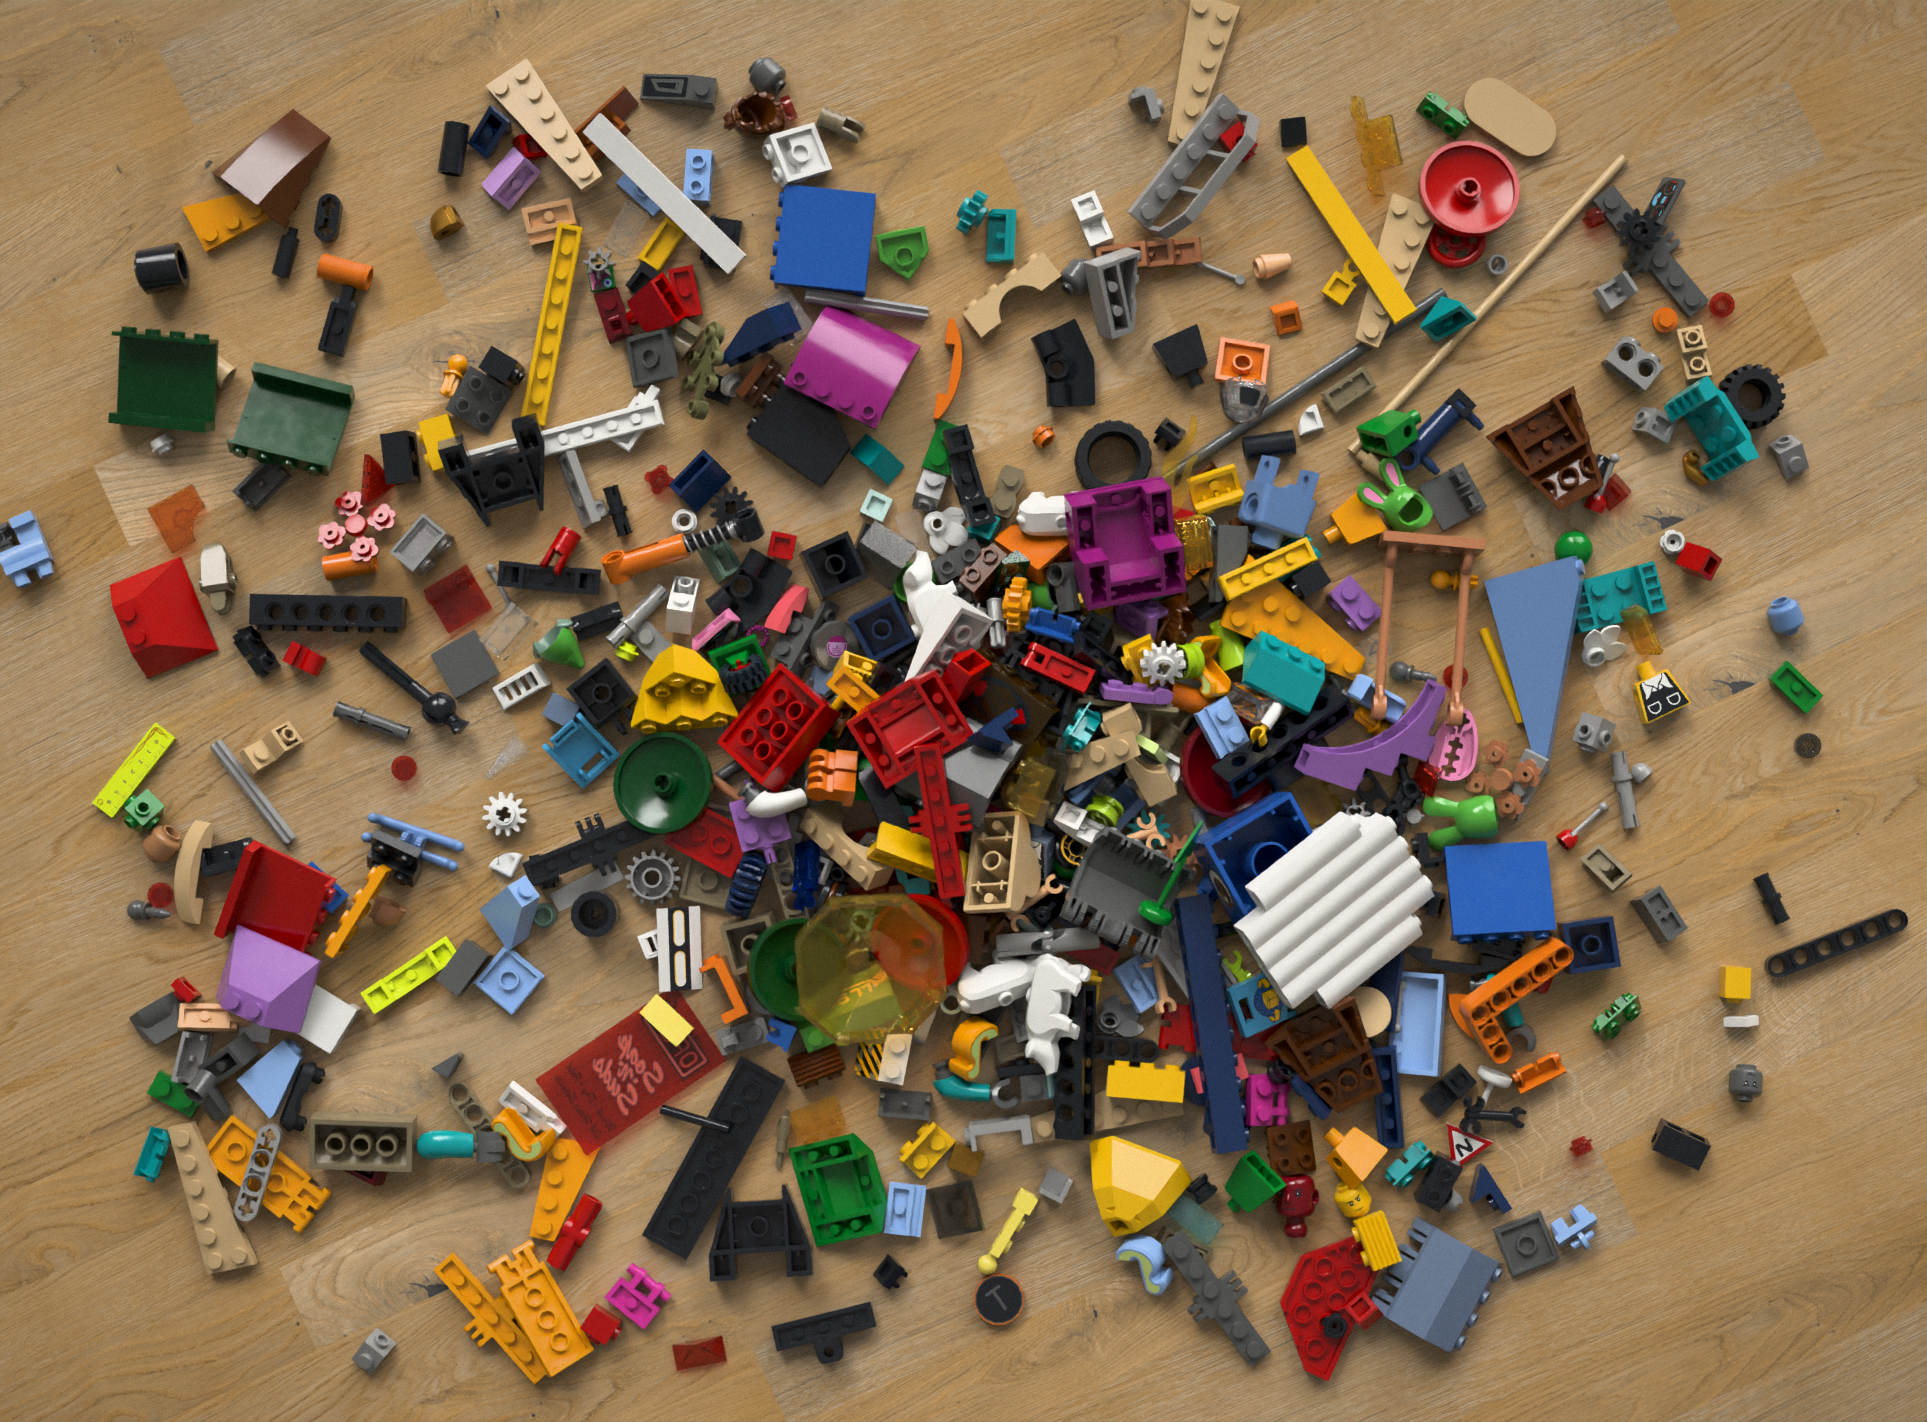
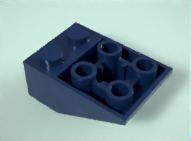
M790 302L767 308L747 318L723 353L724 358L720 366L728 364L730 368L739 363L742 364L760 353L763 354L764 351L767 352L774 349L776 345L794 339V333L802 329Z

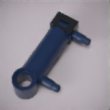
M1458 388L1417 429L1418 438L1392 457L1397 461L1402 473L1410 472L1421 463L1429 472L1437 475L1440 469L1427 455L1464 418L1479 431L1484 427L1481 420L1472 412L1477 405L1461 389ZM1401 453H1407L1411 456V465L1406 466L1400 462Z

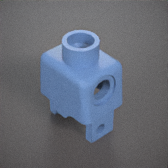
M1262 455L1254 480H1247L1238 519L1242 523L1254 527L1251 537L1252 544L1277 551L1280 549L1283 537L1298 540L1304 537L1317 501L1312 500L1320 474L1313 471L1300 470L1296 485L1290 483L1285 487L1279 488L1274 486L1273 482L1281 459Z

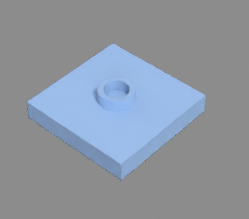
M503 946L474 981V984L508 1013L514 1015L544 979L545 975L513 948L508 951Z

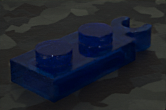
M813 839L795 844L793 893L798 895L794 901V908L800 911H804L805 907L814 908L815 899L812 893L818 890L820 846Z

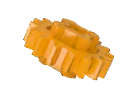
M1014 577L1010 589H1005L1002 609L1003 619H1007L1006 625L1009 632L1021 633L1025 621L1029 620V613L1033 603L1032 591H1028L1027 579L1023 577Z

